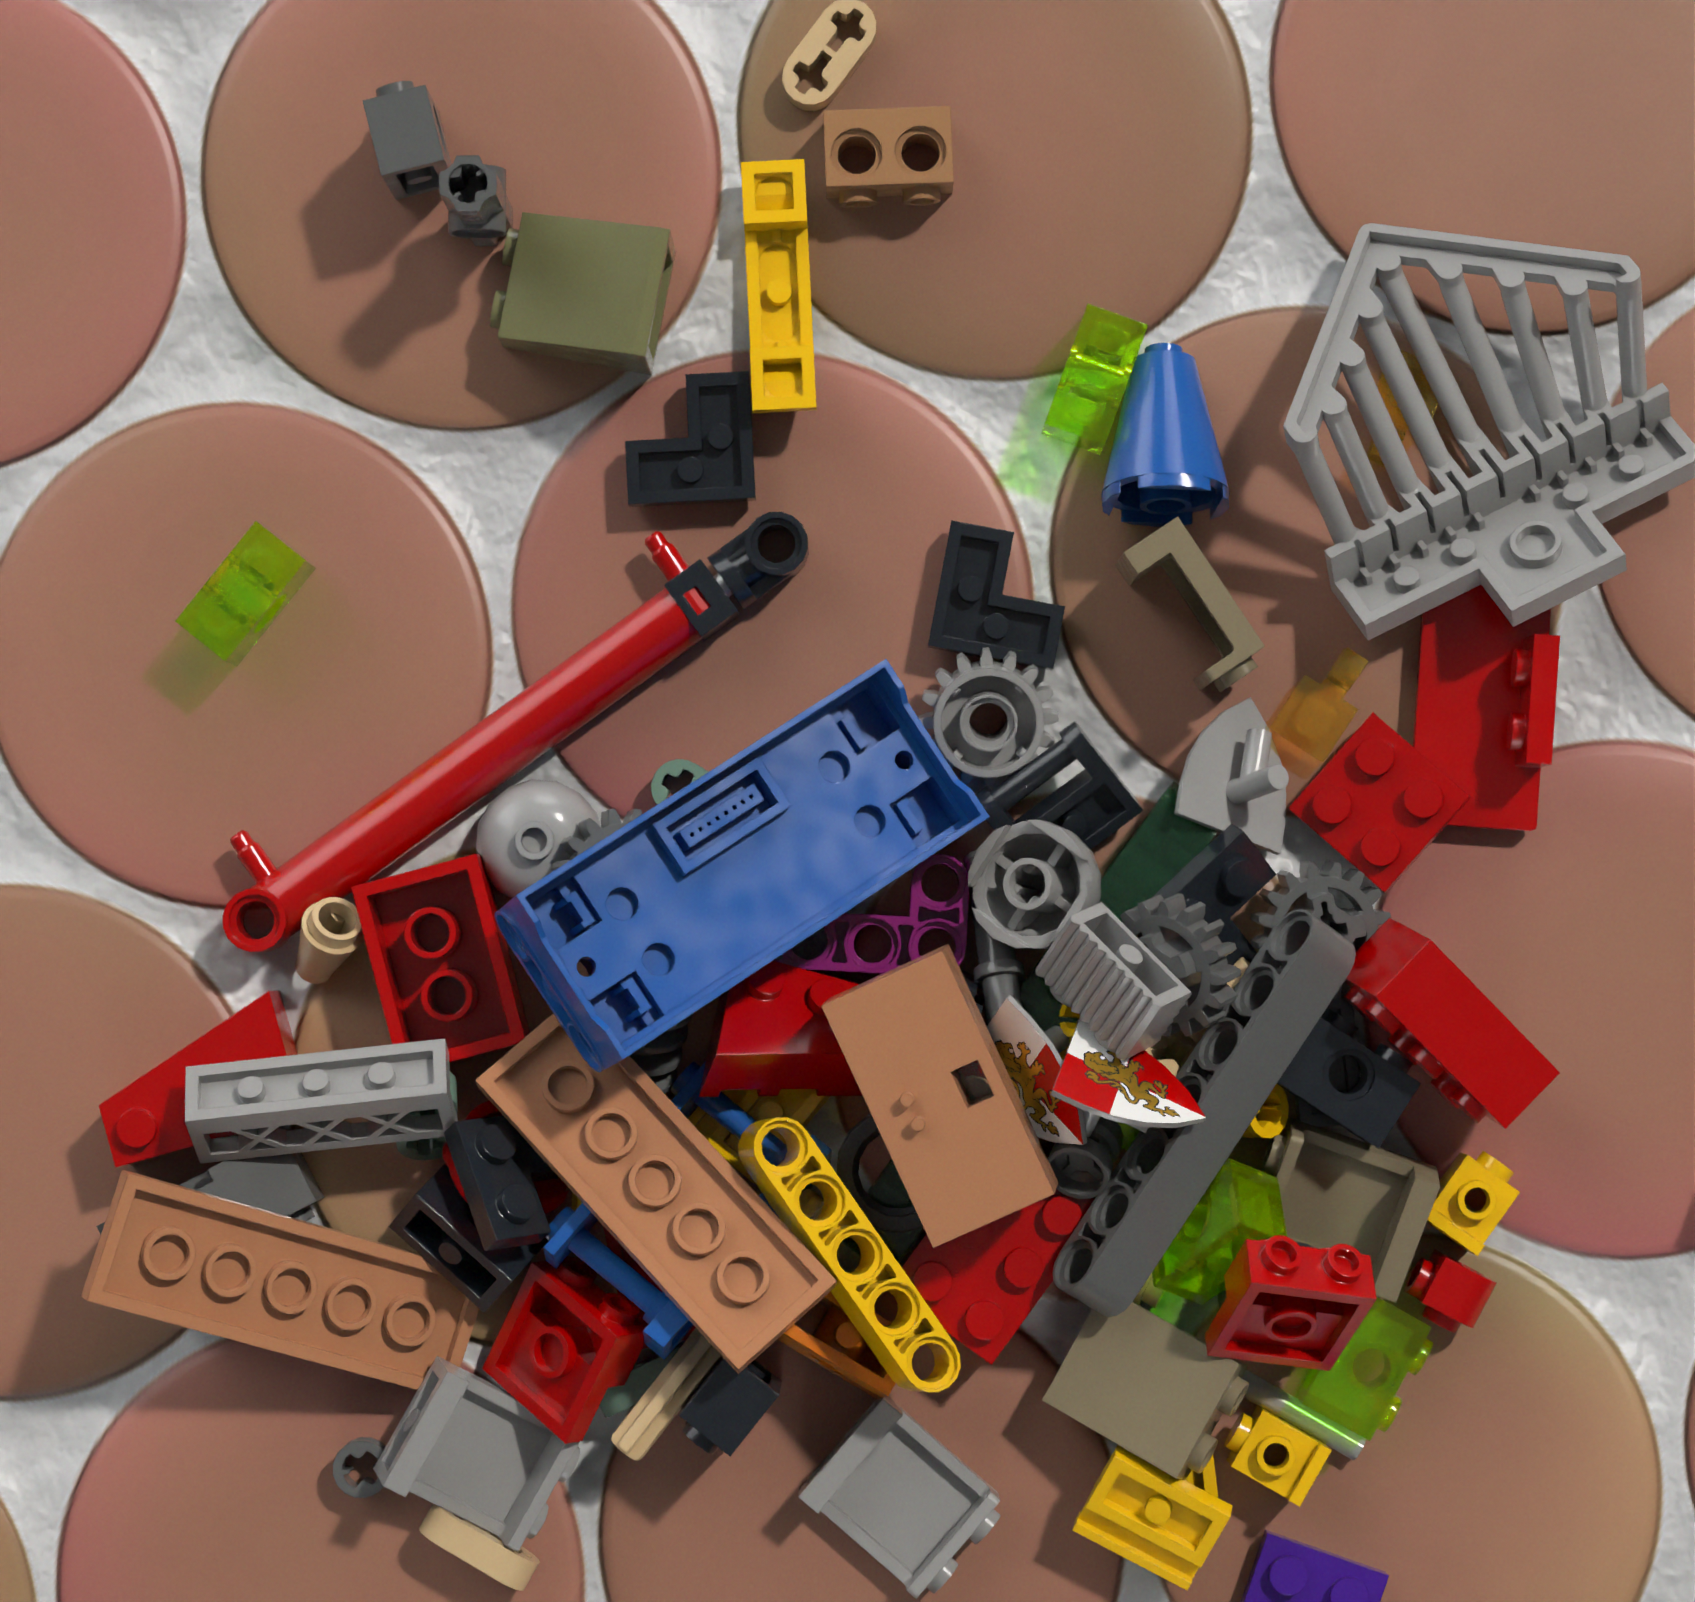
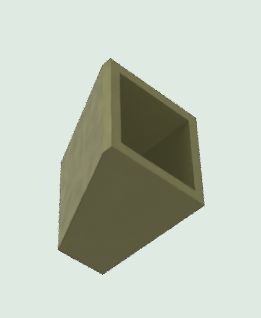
M522 212L519 229L509 228L506 235L502 265L511 267L507 291L497 290L495 293L490 327L499 329L498 339L502 346L506 348L652 375L676 255L670 229Z

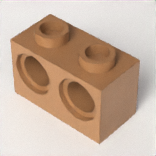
M951 106L823 110L826 199L839 198V205L842 207L862 208L876 205L877 197L903 196V203L906 205H931L941 202V194H952L954 173ZM924 144L936 152L938 161L931 169L918 172L907 167L902 159V155L910 146ZM854 146L866 148L875 159L873 166L861 174L847 172L838 161L840 155L846 149Z

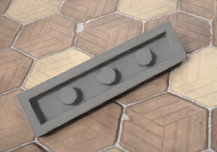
M446 1039L186 1067L185 1124L200 1163L445 1137L444 1132L455 1121H458L450 1092L449 1051ZM438 1109L439 1114L424 1116L408 1114L412 1111ZM362 1117L369 1120L367 1122L349 1123L343 1121L344 1119ZM293 1124L304 1127L303 1129L296 1130L278 1128L279 1126ZM229 1131L240 1134L238 1136L213 1139L209 1135L210 1133Z

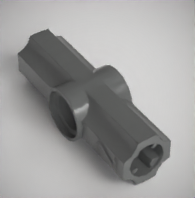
M456 155L453 164L448 169L441 171L439 175L440 196L448 209V234L453 237L472 239L475 246H497L500 238L506 235L509 228H513V208L506 195V169L495 165L483 164L479 155Z

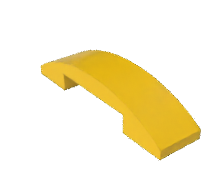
M804 159L741 162L753 413L817 410Z

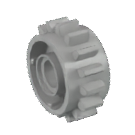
M989 647L982 648L980 661L970 663L969 659L963 653L957 655L958 669L952 674L940 667L935 671V676L941 685L939 691L924 689L922 694V700L934 707V711L919 715V719L926 729H934L935 734L931 735V738L944 754L943 756L950 767L953 768L955 766L961 770V781L968 786L974 776L983 777L986 786L993 790L997 777L1007 775L1009 778L1019 771V768L1038 756L1036 751L1039 746L1050 748L1055 744L1054 737L1044 731V725L1056 723L1059 721L1058 711L1042 708V703L1048 701L1054 694L1050 685L1035 688L1033 682L1039 670L1034 664L1020 671L1016 668V653L1009 651L1002 662L995 661L992 658ZM993 703L1005 711L1007 719L999 731L985 734L977 731L971 725L970 716L979 705Z

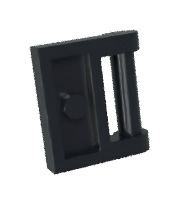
M1074 721L1059 732L1062 739L996 788L991 790L986 786L975 794L990 816L986 821L994 830L1005 825L1012 826L1021 821L1043 820L1072 831L1091 850L1143 812L1136 797L1095 748L1082 728ZM1078 759L1085 768L1083 771L1018 819H1013L1007 810Z

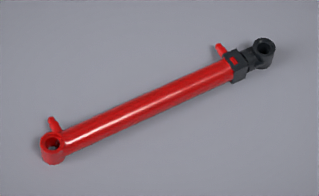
M782 511L767 512L758 516L746 530L707 557V560L717 573L715 576L710 573L701 559L688 566L673 543L668 542L661 532L655 531L645 539L644 544L651 552L653 561L668 580L664 584L665 588L396 783L278 868L275 867L260 844L255 842L247 831L241 830L232 836L230 844L238 853L237 858L256 884L249 889L235 894L226 904L222 916L223 929L227 938L237 948L248 952H271L282 947L291 936L301 930L302 917L309 906L327 897L342 899L352 893V886L369 881L701 640H707L740 616L737 608L729 599L730 595H733L740 606L745 609L783 580L795 576L804 567L809 555L808 536L802 523L793 515ZM781 530L787 532L793 538L795 549L787 560L771 562L761 556L759 552L760 540L770 531ZM258 902L265 903L271 908L274 915L272 930L261 939L252 937L244 926L246 911L251 905Z

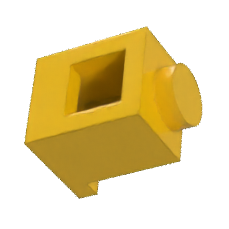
M1484 1151L1480 1153L1476 1160L1468 1154L1460 1152L1439 1181L1440 1188L1427 1223L1466 1251L1478 1256L1485 1246L1483 1244L1520 1193L1508 1184L1514 1172ZM1479 1187L1486 1195V1203L1481 1210L1471 1212L1465 1205V1195L1470 1189Z
M1258 1405L1251 1417L1245 1413L1238 1417L1224 1444L1226 1448L1231 1450L1226 1459L1231 1467L1287 1498L1288 1501L1299 1507L1332 1451L1323 1442ZM1280 1443L1286 1448L1285 1460L1276 1466L1266 1464L1263 1458L1265 1449L1270 1444Z

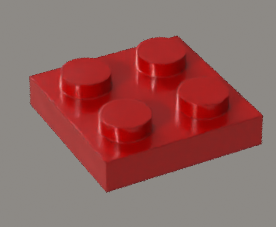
M1372 712L1290 805L1289 809L1359 871L1364 873L1384 893H1387L1471 799V796Z

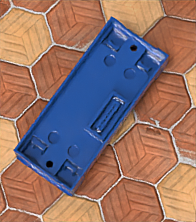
M885 659L518 893L495 912V919L508 945L578 1052L592 1069L600 1073L634 1053L990 816L973 790L958 779L910 706L903 683L888 660ZM578 962L583 964L589 976H582L578 972Z

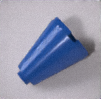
M1156 343L1149 345L1145 348L1144 353L1136 356L1131 363L1101 493L1103 512L1109 516L1114 507L1121 510V522L1151 527H1162L1177 516L1183 525L1193 524V512L1209 508L1210 520L1220 517L1229 509L1230 490L1196 360L1192 355L1183 352L1182 347L1177 344Z

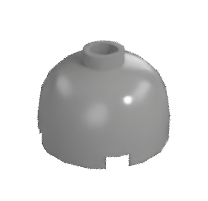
M531 779L509 786L489 803L478 824L476 852L481 856L489 881L498 892L512 899L518 893L553 872L551 870L553 863L570 859L571 855L564 850L560 843L569 836L583 839L578 823L591 818L601 828L597 812L579 792L558 781Z
M1027 820L1012 826L1005 825L994 830L979 846L968 871V887H973V900L976 908H972L976 921L993 939L1019 949H1049L1071 915L1099 903L1101 899V873L1093 852L1072 831L1043 820Z

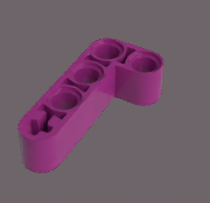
M945 854L931 855L919 863L913 871L910 883L909 917L844 913L823 927L827 934L828 942L822 955L815 959L807 960L800 958L791 948L783 953L782 959H774L773 961L808 970L885 973L920 957L918 951L919 939L926 931L938 928L945 930L953 938L955 945L953 955L959 966L964 959L967 942L968 873L963 864L953 856ZM935 865H943L954 871L958 880V888L951 899L937 902L925 895L922 890L921 880L928 868ZM865 926H880L887 931L891 938L890 952L880 962H865L858 957L854 950L855 935Z

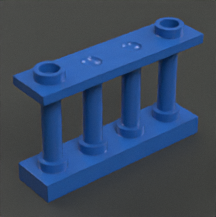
M706 1061L702 1066L692 1062L672 1085L670 1092L675 1097L671 1101L686 1118L699 1106L740 1140L745 1129L750 1124L757 1122V1120L722 1092H720L718 1097H699ZM770 1131L764 1136L762 1142V1152L765 1159L770 1164L777 1166L784 1160L787 1153V1145ZM811 1134L812 1139L831 1165L832 1149L815 1135ZM813 1184L806 1185L803 1190L811 1189ZM761 1193L759 1197L776 1214V1212L771 1207L765 1196ZM583 1203L575 1211L567 1206L549 1225L551 1233L545 1237L548 1242L543 1247L546 1261L557 1269L571 1251L645 1312L642 1319L649 1325L643 1330L644 1343L665 1360L694 1325L664 1292L658 1290L589 1232L598 1219Z

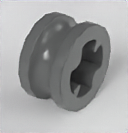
M359 1437L349 1441L337 1453L333 1462V1477L337 1486L345 1494L354 1498H367L377 1494L384 1487L379 1478L374 1480L371 1477H366L360 1483L353 1481L348 1473L354 1467L346 1466V1461L349 1454L360 1458L367 1451L379 1459L386 1446L381 1441L372 1437Z

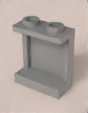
M436 1356L373 1469L384 1487L404 1497L407 1496L408 1492H411L497 1535L506 1547L517 1552L526 1537L532 1539L540 1531L548 1514L549 1507L546 1501L557 1482H565L574 1471L579 1460L580 1448L577 1447L579 1442L565 1444L507 1391Z
M889 1397L876 1399L802 1484L798 1497L817 1514L820 1511L824 1513L906 1586V1591L915 1599L926 1587L932 1593H936L959 1565L952 1558L968 1538L974 1544H978L990 1532L1001 1516L994 1509L1000 1502L999 1493Z

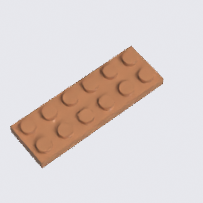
M553 1013L475 1080L479 1090L738 1374L836 1287L837 1280L630 1056L600 1073L596 1072L583 1059Z
M123 1169L81 1295L86 1301L416 1390L420 1387L436 1356L461 1368L479 1308L418 1253Z

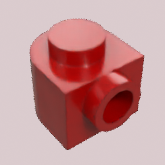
M1434 1249L1429 1260L1421 1258L1415 1264L1406 1281L1404 1291L1426 1305L1421 1314L1423 1317L1456 1334L1461 1323L1474 1328L1497 1282Z

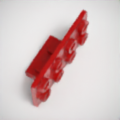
M1482 585L1421 614L1413 747L1471 796V799L1447 824L1448 826L1533 831L1537 827L1541 768L1552 765L1560 636L1549 635L1551 608L1513 627Z

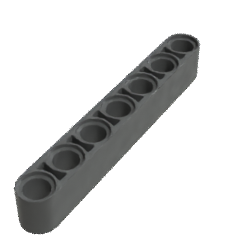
M1304 909L1289 912L1276 924L1233 989L1238 994L1236 1000L1223 1006L1226 1016L1209 1025L1176 1075V1078L1188 1089L1206 1116L1205 1121L1177 1128L1149 1127L1146 1133L1139 1131L1112 1172L1107 1187L1101 1194L1096 1196L1061 1249L1052 1272L1053 1282L1057 1288L1107 1317L1117 1316L1129 1307L1349 975L1356 956L1355 947L1350 940Z

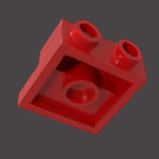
M1276 1235L1262 1240L1246 1239L1224 1275L1227 1298L1205 1333L1207 1356L1330 1371L1377 1300L1370 1255L1361 1254L1356 1248L1348 1244H1336L1327 1248L1299 1246L1293 1239L1283 1235Z
M567 1256L557 1269L547 1261L531 1263L482 1367L489 1376L565 1444L583 1441L607 1389L625 1385L645 1344L643 1330L646 1328L636 1320L640 1312L638 1306L620 1294H606L593 1283L597 1272L581 1259Z

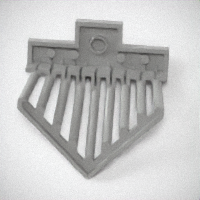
M1375 223L1365 224L1359 229L1283 427L1286 443L1297 457L1334 542V546L1324 550L1331 590L1366 639L1370 640L1479 585L1483 586L1514 627L1626 571V554L1602 524L1695 478V444L1671 417L1669 390L1663 383L1647 390L1642 285L1639 267L1628 255ZM1402 265L1427 268L1438 281L1445 303L1510 457L1509 459L1504 460L1476 424L1404 275ZM1463 273L1491 276L1500 289L1503 304L1546 436V440L1543 442L1540 441L1520 416L1465 283ZM1377 277L1473 474V477L1469 479L1447 451L1386 321L1383 305L1372 291ZM1525 281L1556 285L1563 298L1585 420L1576 426L1564 409ZM1588 289L1614 292L1616 294L1622 403L1611 407L1606 396ZM1359 324H1361L1368 343L1439 492L1437 495H1434L1417 477L1367 366L1364 350L1353 341ZM1341 372H1343L1404 508V511L1400 513L1387 504L1348 412L1346 399L1335 390ZM1323 419L1370 526L1366 530L1354 527L1320 448L1318 432Z

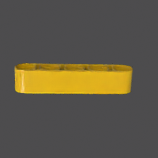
M788 1117L763 1119L750 1124L742 1133L738 1143L739 1157L744 1168L781 1221L837 1280V1285L831 1293L890 1378L899 1387L909 1391L940 1392L950 1387L957 1379L961 1368L960 1354L956 1345L807 1130L798 1121ZM770 1130L779 1132L787 1144L785 1158L777 1166L770 1164L762 1152L764 1136ZM810 1183L815 1185L824 1197L822 1212L813 1220L802 1212L799 1201L802 1190ZM847 1237L852 1238L858 1244L861 1251L859 1265L851 1273L845 1272L837 1260L838 1247ZM888 1291L896 1299L898 1312L895 1320L885 1327L877 1320L874 1306L880 1294ZM925 1344L934 1355L935 1365L932 1373L927 1378L921 1380L914 1373L912 1358L919 1346Z

